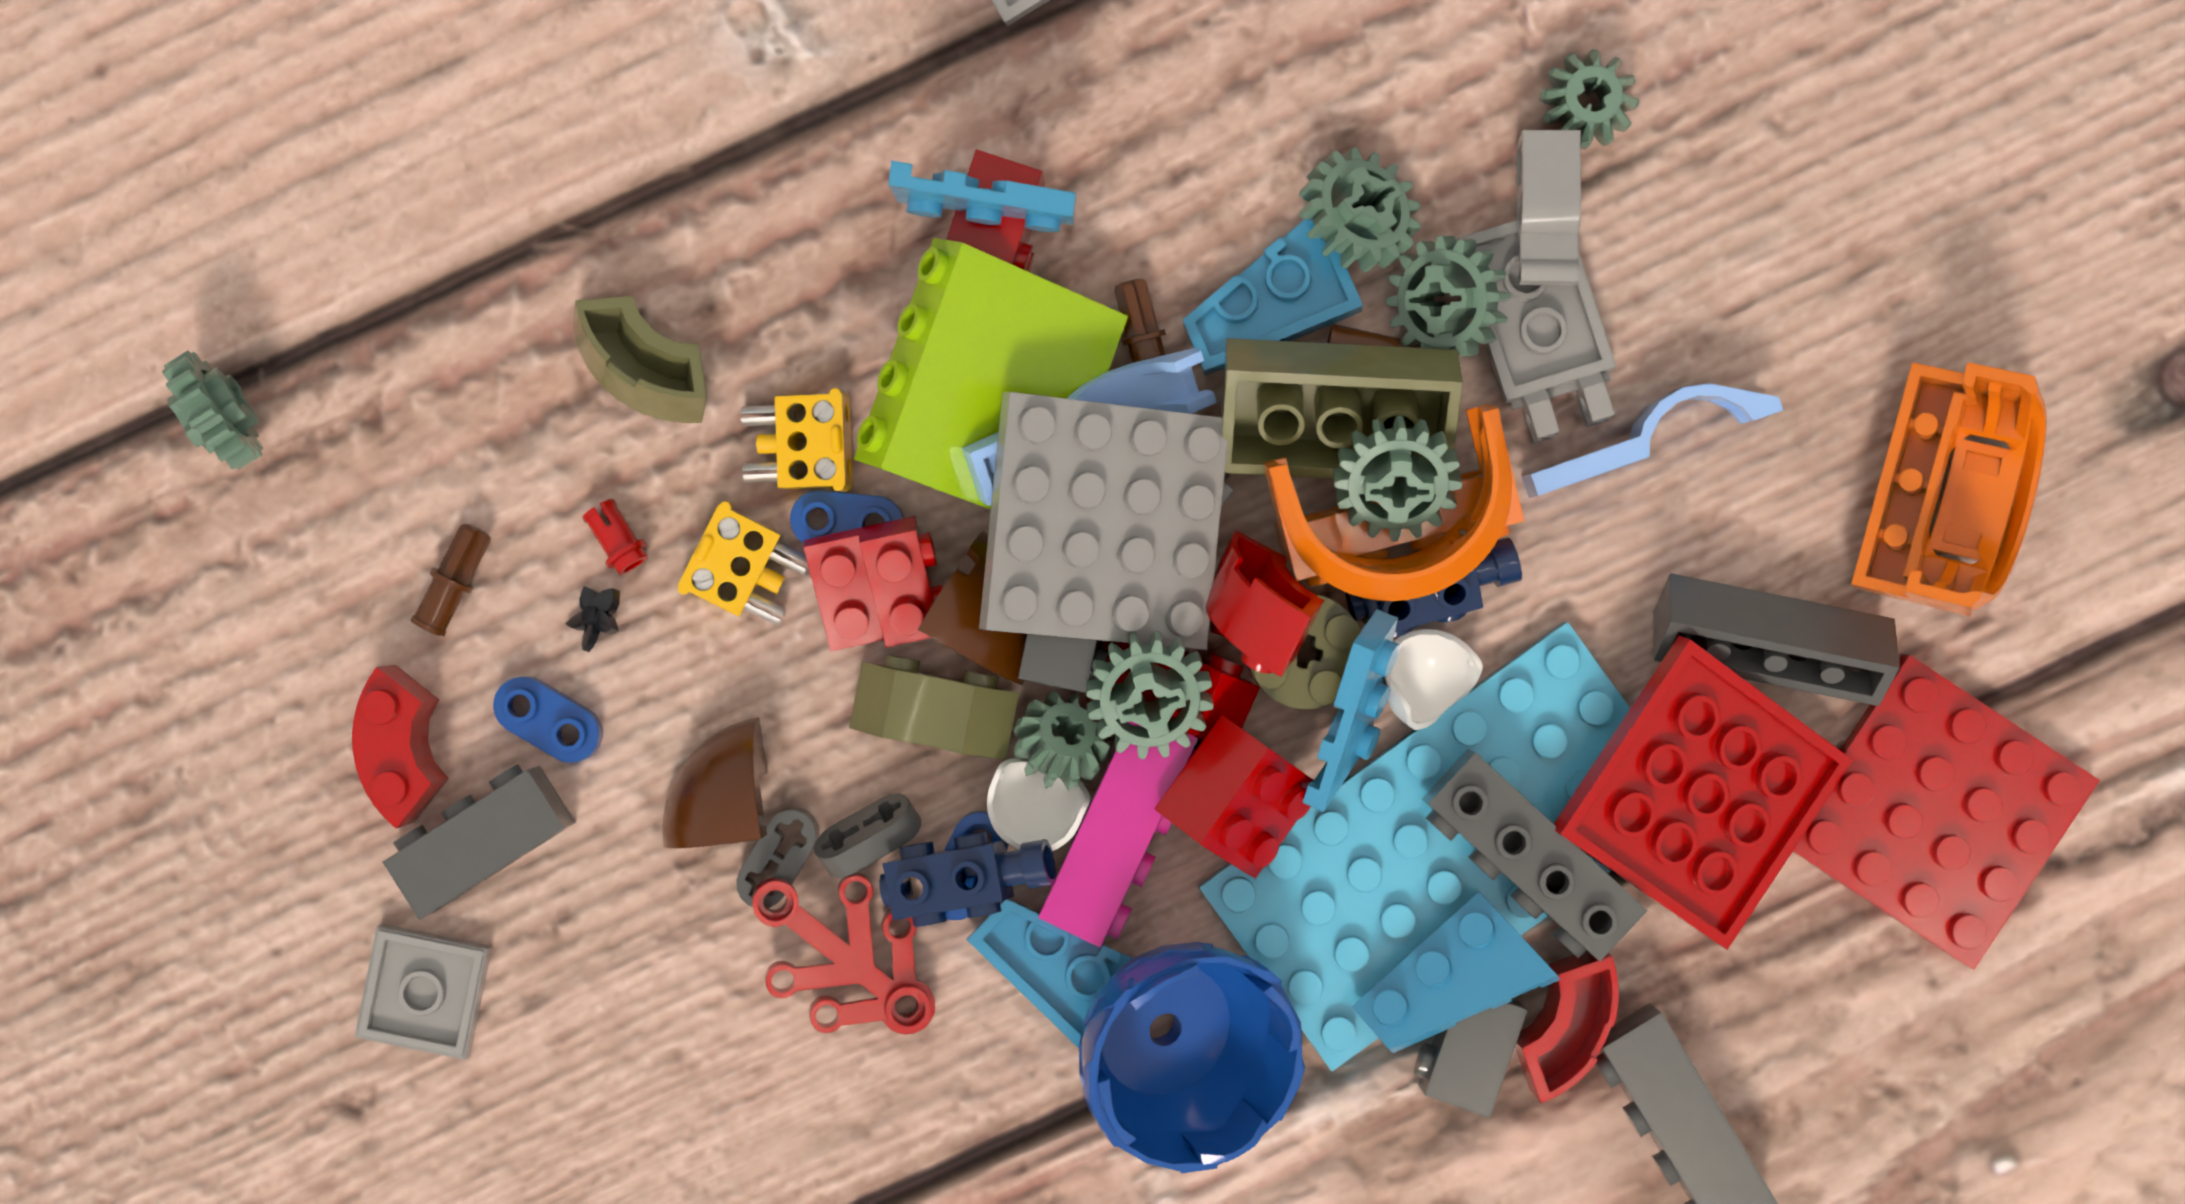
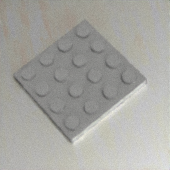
M1003 392L979 629L1129 643V634L1135 632L1141 644H1149L1153 632L1160 631L1163 646H1169L1172 641L1179 637L1183 639L1185 648L1207 650L1210 618L1205 610V606L1214 582L1228 441L1222 437L1223 418L1025 393Z

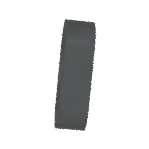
M900 793L889 794L825 830L818 837L814 845V853L830 876L835 878L847 877L911 841L919 832L921 818L905 795Z
M798 807L787 808L777 813L767 824V835L757 841L736 879L739 896L748 906L753 907L752 895L756 884L749 877L752 871L760 874L767 868L771 860L779 864L772 878H782L793 885L814 850V845L819 837V825L815 817L807 810ZM796 819L800 820L804 824L801 834L807 838L806 844L796 842L789 848L785 856L780 854L777 850L785 836L778 829L780 823L790 825ZM778 890L776 893L770 891L764 898V904L767 908L778 904L785 895Z

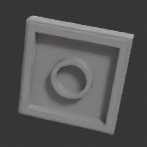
M386 924L377 926L355 1037L466 1060L471 1055L492 946Z

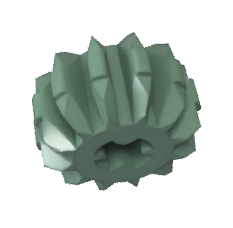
M1592 49L1587 54L1585 63L1575 53L1567 55L1564 59L1565 70L1553 67L1546 75L1553 87L1543 89L1539 94L1541 102L1555 106V108L1549 110L1542 117L1543 123L1548 125L1560 120L1564 125L1560 130H1581V149L1585 150L1591 145L1593 135L1602 146L1609 145L1614 140L1613 129L1625 132L1632 124L1624 112L1635 110L1639 106L1638 98L1623 93V91L1629 89L1636 82L1635 76L1631 74L1618 78L1614 74L1622 63L1618 57H1614L1605 67H1602L1601 55L1598 49ZM1584 88L1587 89V96L1595 92L1599 97L1600 102L1593 108V111H1591V104L1583 108L1578 101V97L1585 91Z
M1056 690L1047 695L1044 703L1035 699L1028 704L1024 712L1026 717L1019 718L1015 725L1014 735L1020 740L1017 741L1014 747V757L1030 759L1024 768L1025 776L1034 775L1038 771L1045 774L1043 779L1045 789L1052 787L1057 778L1061 779L1068 791L1077 786L1080 778L1089 782L1099 772V764L1104 763L1110 754V746L1104 742L1107 738L1101 739L1098 736L1097 724L1099 722L1089 719L1088 710L1079 706L1081 701L1078 692L1071 695L1067 703L1063 702Z

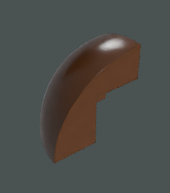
M982 531L969 547L959 567L949 577L918 630L999 676L1016 684L1023 685L1025 680L1018 679L1027 634L979 629L988 534Z
M759 717L741 721L717 732L701 744L684 762L670 787L665 802L662 825L664 848H693L759 840L767 835L759 777L768 773Z

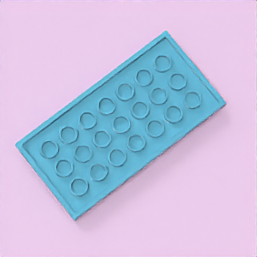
M1568 622L1558 625L1475 685L1468 695L1450 706L1434 724L1421 730L1411 731L1347 777L1324 812L1310 807L1309 811L1301 819L1297 820L1279 845L1276 857L1262 869L1256 879L1228 863L1198 885L1249 958L1264 965L1282 981L1281 985L1301 1021V1030L1331 1071L1337 1069L1378 1039L1377 1035L1355 1012L1352 1006L1479 891L1520 935H1523L1548 917L1545 912L1537 919L1532 917L1510 896L1517 887L1508 878L1500 873L1495 880H1492L1472 862L1468 856L1475 848L1459 833L1450 841L1425 818L1432 809L1422 798L1462 754L1469 749L1476 752L1554 824L1630 710L1628 704ZM1590 857L1607 874L1611 871L1605 866H1603L1601 863Z

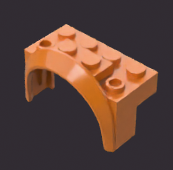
M1912 362L1851 582L1855 589L1970 617L1972 610L1979 609L1999 595L2011 574L2022 546L2035 502L2043 464L2047 432V412L2035 376L1967 362L1965 373ZM1969 435L2003 441L2008 444L2010 449L1974 442L1964 438ZM1955 448L1944 494L1930 537L1929 529L1950 453ZM1936 552L1960 558H1965L1977 562H1975L1974 564H1970L1962 561H1957L1937 556Z
M1486 403L1466 409L1479 469L1460 474L1462 488L1453 491L1457 506L1454 510L1440 507L1439 510L1443 524L1437 527L1428 521L1421 523L1422 536L1418 538L1411 533L1409 528L1401 529L1398 541L1391 540L1389 529L1382 528L1372 538L1368 536L1366 520L1355 526L1349 523L1348 508L1339 509L1336 506L1304 515L1290 476L1286 457L1262 462L1277 519L1274 527L1281 554L1287 557L1285 565L1296 581L1306 579L1308 586L1329 583L1349 594L1378 601H1401L1424 597L1439 592L1467 576L1486 558L1499 538L1511 533L1509 525L1524 521L1502 428L1499 407ZM1465 529L1466 534L1463 536L1459 530ZM1410 542L1411 549H1422L1406 556L1384 559L1389 556L1388 547Z

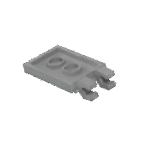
M1517 220L1455 239L1456 243L1459 239L1476 240L1475 253L1479 250H1491L1494 253V257L1488 265L1489 269H1505L1507 274L1496 284L1498 291L1511 293V299L1498 302L1497 310L1505 314L1508 319L1506 323L1491 324L1490 329L1494 332L1497 339L1494 343L1485 344L1503 402L1504 404L1510 402L1512 410L1522 408L1523 418L1532 444L1554 438L1555 434L1560 432L1550 401L1551 398L1576 391L1577 402L1586 427L1606 422L1610 417H1613L1615 414L1605 382L1611 380L1609 372L1616 368V364L1580 254V272L1577 285H1519V236Z

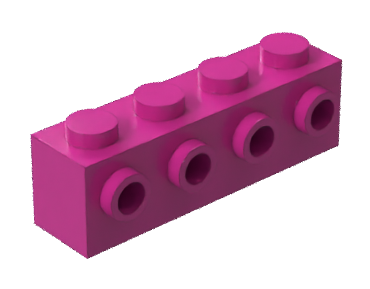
M1132 721L1129 722L1132 725L1142 727ZM1189 734L1191 745L1187 748L1180 745L1176 740L1170 742L1169 757L1165 758L1160 754L1157 746L1149 747L1145 759H1139L1137 746L1130 744L1122 753L1115 752L1039 914V919L1100 948L1107 935L1118 940L1132 910L1131 907L1122 904L1132 883L1142 888L1156 859V856L1147 852L1154 834L1157 831L1166 836L1172 825L1168 819L1154 808L1197 750L1195 747L1199 740L1198 737Z

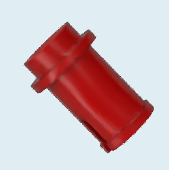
M608 499L599 504L603 514L610 523L609 526L605 525L595 507L588 510L582 516V519L588 524L608 557L605 561L608 568H615L617 573L622 575L637 568L648 559L644 551L647 543L643 539L637 540L617 508L615 500Z

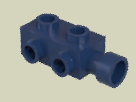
M1507 537L1497 540L1490 553L1472 572L1439 592L1401 601H1378L1358 597L1345 592L1350 614L1355 621L1362 620L1366 625L1376 609L1397 617L1398 621L1394 637H1399L1410 632L1413 627L1434 621H1456L1464 617L1467 612L1483 608L1480 586L1494 583L1497 587L1519 582L1522 580V570L1515 545Z
M986 831L954 837L955 849L935 852L933 841L899 847L901 858L882 863L884 874L880 876L879 887L884 905L887 908H891L893 920L912 917L913 927H921L947 921L946 911L966 908L968 918L1001 912L1000 902L1014 897L1013 886L1026 884L1028 888L1032 889L1054 885L1056 867L1052 848L1047 839L1025 842L1021 844L1019 850L1006 852L1004 840L989 842ZM965 867H970L977 873L978 882L974 888L964 884L966 881V875L963 871ZM910 877H915L922 883L923 891L920 897H914Z

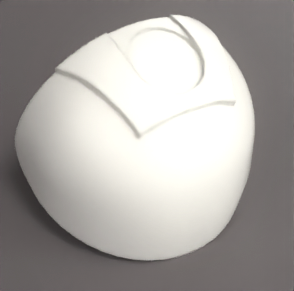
M1433 629L1414 630L1398 637L1394 641L1400 644L1399 654L1390 674L1384 677L1383 684L1390 687L1387 702L1394 714L1413 730H1421L1434 724L1450 706L1469 694L1481 675L1483 665L1478 655L1456 636Z
M1010 758L1004 760L995 772L987 795L988 816L996 833L1008 845L1017 850L1020 849L1022 843L1042 839L1048 840L1052 851L1066 844L1079 828L1090 803V794L1084 786L1085 784L1080 780L1075 788L1068 791L1061 779L1057 778L1052 787L1045 789L1043 781L1045 774L1038 771L1034 775L1025 776L1024 768L1030 759Z

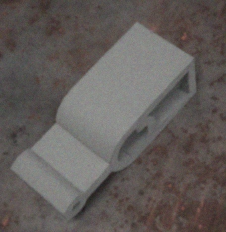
M1522 130L1516 146L1519 285H1577L1580 272L1578 233L1581 218V130Z

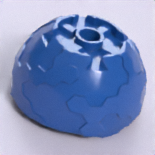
M1201 942L1163 945L1138 955L1121 966L1095 995L1087 1010L1079 1042V1076L1083 1086L1082 1091L1088 1109L1109 1142L1114 1147L1123 1149L1147 1164L1180 1171L1181 1173L1217 1169L1219 1164L1233 1160L1256 1146L1261 1137L1278 1121H1282L1301 1085L1305 1069L1302 1058L1301 1021L1281 985L1282 981L1264 965L1246 955L1240 956L1226 949L1214 947L1213 944ZM1162 1014H1173L1174 1021L1170 1031L1161 1037H1150L1152 1022Z

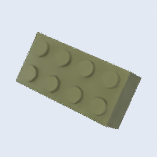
M1226 338L1221 417L1223 418L1222 437L1228 441L1225 473L1265 475L1262 462L1286 457L1290 476L1333 479V469L1341 467L1338 459L1339 449L1355 450L1352 433L1356 430L1363 433L1366 437L1372 435V421L1379 419L1385 429L1393 428L1397 415L1403 416L1407 429H1413L1421 419L1427 421L1429 438L1435 433L1442 431L1446 434L1448 449H1455L1463 387L1458 351L1453 349ZM1412 451L1418 457H1425L1415 451ZM1395 477V481L1400 479V477Z

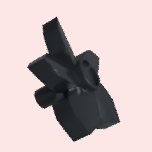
M586 586L583 587L579 598L580 608L583 611L577 613L565 623L572 629L584 630L581 644L582 650L591 651L598 640L600 631L609 635L619 631L616 619L612 616L619 607V590L611 588L599 593Z

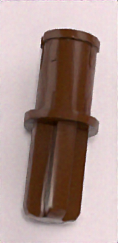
M1133 279L1116 285L1114 292L1119 311L1128 316L1124 327L1127 339L1122 340V345L1129 346L1133 363L1166 355L1161 336L1166 335L1165 329L1159 330L1145 279Z
M462 524L459 527L439 568H432L430 571V575L434 578L415 615L411 618L413 624L435 635L445 636L446 629L465 592L472 593L474 589L469 583L491 542V537L485 531L469 524Z

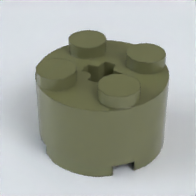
M1320 595L1317 596L1325 601L1307 634L1311 636L1310 645L1318 649L1315 660L1306 659L1303 667L1296 666V656L1295 660L1281 677L1273 672L1271 674H1264L1248 667L1253 680L1265 694L1283 705L1296 709H1316L1335 702L1353 642L1360 634L1358 623L1345 608L1337 602Z

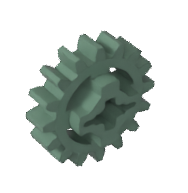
M1351 148L1344 156L1337 150L1332 152L1324 162L1321 161L1306 176L1309 182L1300 190L1299 196L1308 203L1299 211V215L1303 219L1313 220L1314 227L1307 233L1309 239L1321 237L1326 242L1322 249V254L1325 257L1336 251L1341 254V267L1347 269L1355 260H1358L1362 271L1369 272L1377 264L1382 269L1387 268L1412 247L1414 242L1411 237L1420 230L1421 224L1411 218V216L1421 206L1420 202L1407 200L1406 193L1413 187L1410 181L1398 183L1394 178L1398 170L1397 165L1392 164L1386 169L1380 167L1379 153L1373 152L1366 160H1362L1358 148Z
M1437 236L1436 243L1433 241H1420L1416 243L1418 256L1415 254H1405L1399 258L1406 270L1405 273L1390 275L1388 279L1394 286L1399 287L1398 295L1386 298V305L1398 307L1399 315L1390 321L1391 327H1406L1408 331L1401 342L1404 346H1416L1421 343L1420 348L1457 350L1458 356L1460 354L1462 357L1478 355L1479 346L1477 342L1488 344L1494 343L1497 339L1494 332L1490 329L1491 324L1506 323L1508 319L1505 314L1497 310L1498 302L1511 299V293L1498 291L1496 284L1507 275L1505 269L1490 270L1488 265L1491 263L1494 253L1491 250H1479L1475 253L1476 240L1459 239L1456 243L1454 236ZM1445 293H1450V296H1461L1462 300L1445 304V301L1435 302L1434 297L1445 296Z
M189 351L184 352L164 365L165 369L162 370V373L169 381L166 383V386L173 393L167 399L168 405L184 428V433L196 447L201 445L209 453L215 451L221 462L226 460L231 469L237 468L238 470L263 455L261 453L263 446L257 439L259 434L253 428V426L259 423V418L243 395L242 388L230 374L225 376L218 367L212 370L207 361L202 362L195 352L190 353Z
M1402 415L1396 416L1393 428L1385 429L1379 419L1373 420V434L1368 437L1355 430L1352 433L1355 450L1340 448L1338 459L1341 467L1333 469L1334 487L1338 488L1336 491L1337 504L1339 509L1348 508L1349 523L1355 526L1366 520L1368 536L1372 538L1382 528L1389 529L1392 541H1398L1401 529L1409 528L1411 533L1418 538L1422 536L1421 523L1428 521L1437 527L1443 524L1439 510L1440 507L1454 510L1457 503L1453 491L1462 488L1460 471L1456 470L1460 467L1455 449H1448L1446 434L1440 431L1429 438L1427 421L1422 419L1413 429H1407ZM1412 451H1415L1425 457H1418ZM1395 477H1400L1398 481H1395Z
M1154 631L1149 644H1141L1139 637L1134 632L1129 634V648L1122 650L1113 642L1108 645L1109 657L1111 659L1109 663L1102 660H1094L1092 664L1093 674L1099 680L1086 681V696L1094 699L1087 704L1088 716L1091 720L1101 719L1097 724L1098 736L1101 739L1110 737L1113 734L1116 735L1115 748L1117 752L1122 753L1130 744L1137 746L1139 759H1145L1149 747L1157 746L1163 758L1169 757L1170 742L1176 740L1180 745L1187 748L1191 745L1187 730L1192 728L1204 731L1206 728L1205 718L1199 711L1213 710L1212 695L1205 692L1212 687L1209 671H1199L1203 664L1201 655L1197 651L1185 657L1183 656L1185 651L1183 639L1177 637L1171 642L1169 647L1163 646L1160 631ZM1154 663L1164 664L1173 669L1166 670ZM1130 668L1131 670L1124 681L1115 684L1120 675ZM1153 689L1157 699L1146 701L1142 692ZM1183 707L1181 712L1169 721L1175 710ZM1132 721V722H1134V723H1136V724H1138V725H1140V726H1142V727H1138V726L1132 725V724H1130V723H1128V722Z

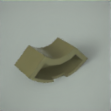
M634 296L575 300L573 331L579 352L587 368L606 391L628 407L653 418L678 423H702L707 394L699 344L675 342L655 332L641 317Z
M894 655L886 656L885 665L862 661L849 726L850 729L881 738L926 745L965 755L1006 760L1019 693L998 688V676L965 670L964 679L961 680L918 671L919 660Z

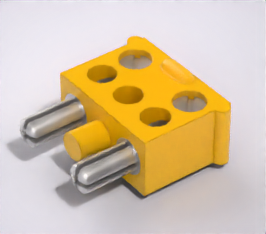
M833 388L829 394L774 396L775 405L743 406L741 408V415L775 414V416L740 418L743 426H776V433L757 435L756 447L758 454L776 453L777 462L744 463L742 471L777 470V473L743 474L742 477L745 483L777 482L778 488L782 489L834 488V490L847 493L851 491L853 487L851 400L847 392ZM801 406H804L806 410L805 418L798 422L795 416L796 411ZM804 434L807 444L804 449L799 451L796 444L797 439ZM805 462L808 467V473L803 479H800L797 472L798 467Z
M726 501L718 504L677 585L678 592L682 595L690 592L738 617L746 610L778 626L783 621L781 618L748 601L751 600L785 617L786 608L753 591L756 585H759L775 594L778 593L785 576L766 567L770 559L800 575H805L808 571L807 568L775 553V549L806 565L808 564L804 554L779 542L782 536L781 533L733 510V504ZM756 531L762 535L763 545L760 549L754 550L748 547L746 537L749 532ZM736 557H745L750 562V571L747 574L741 575L734 570L733 562ZM724 582H730L736 586L737 596L735 599L728 600L722 596L720 588Z

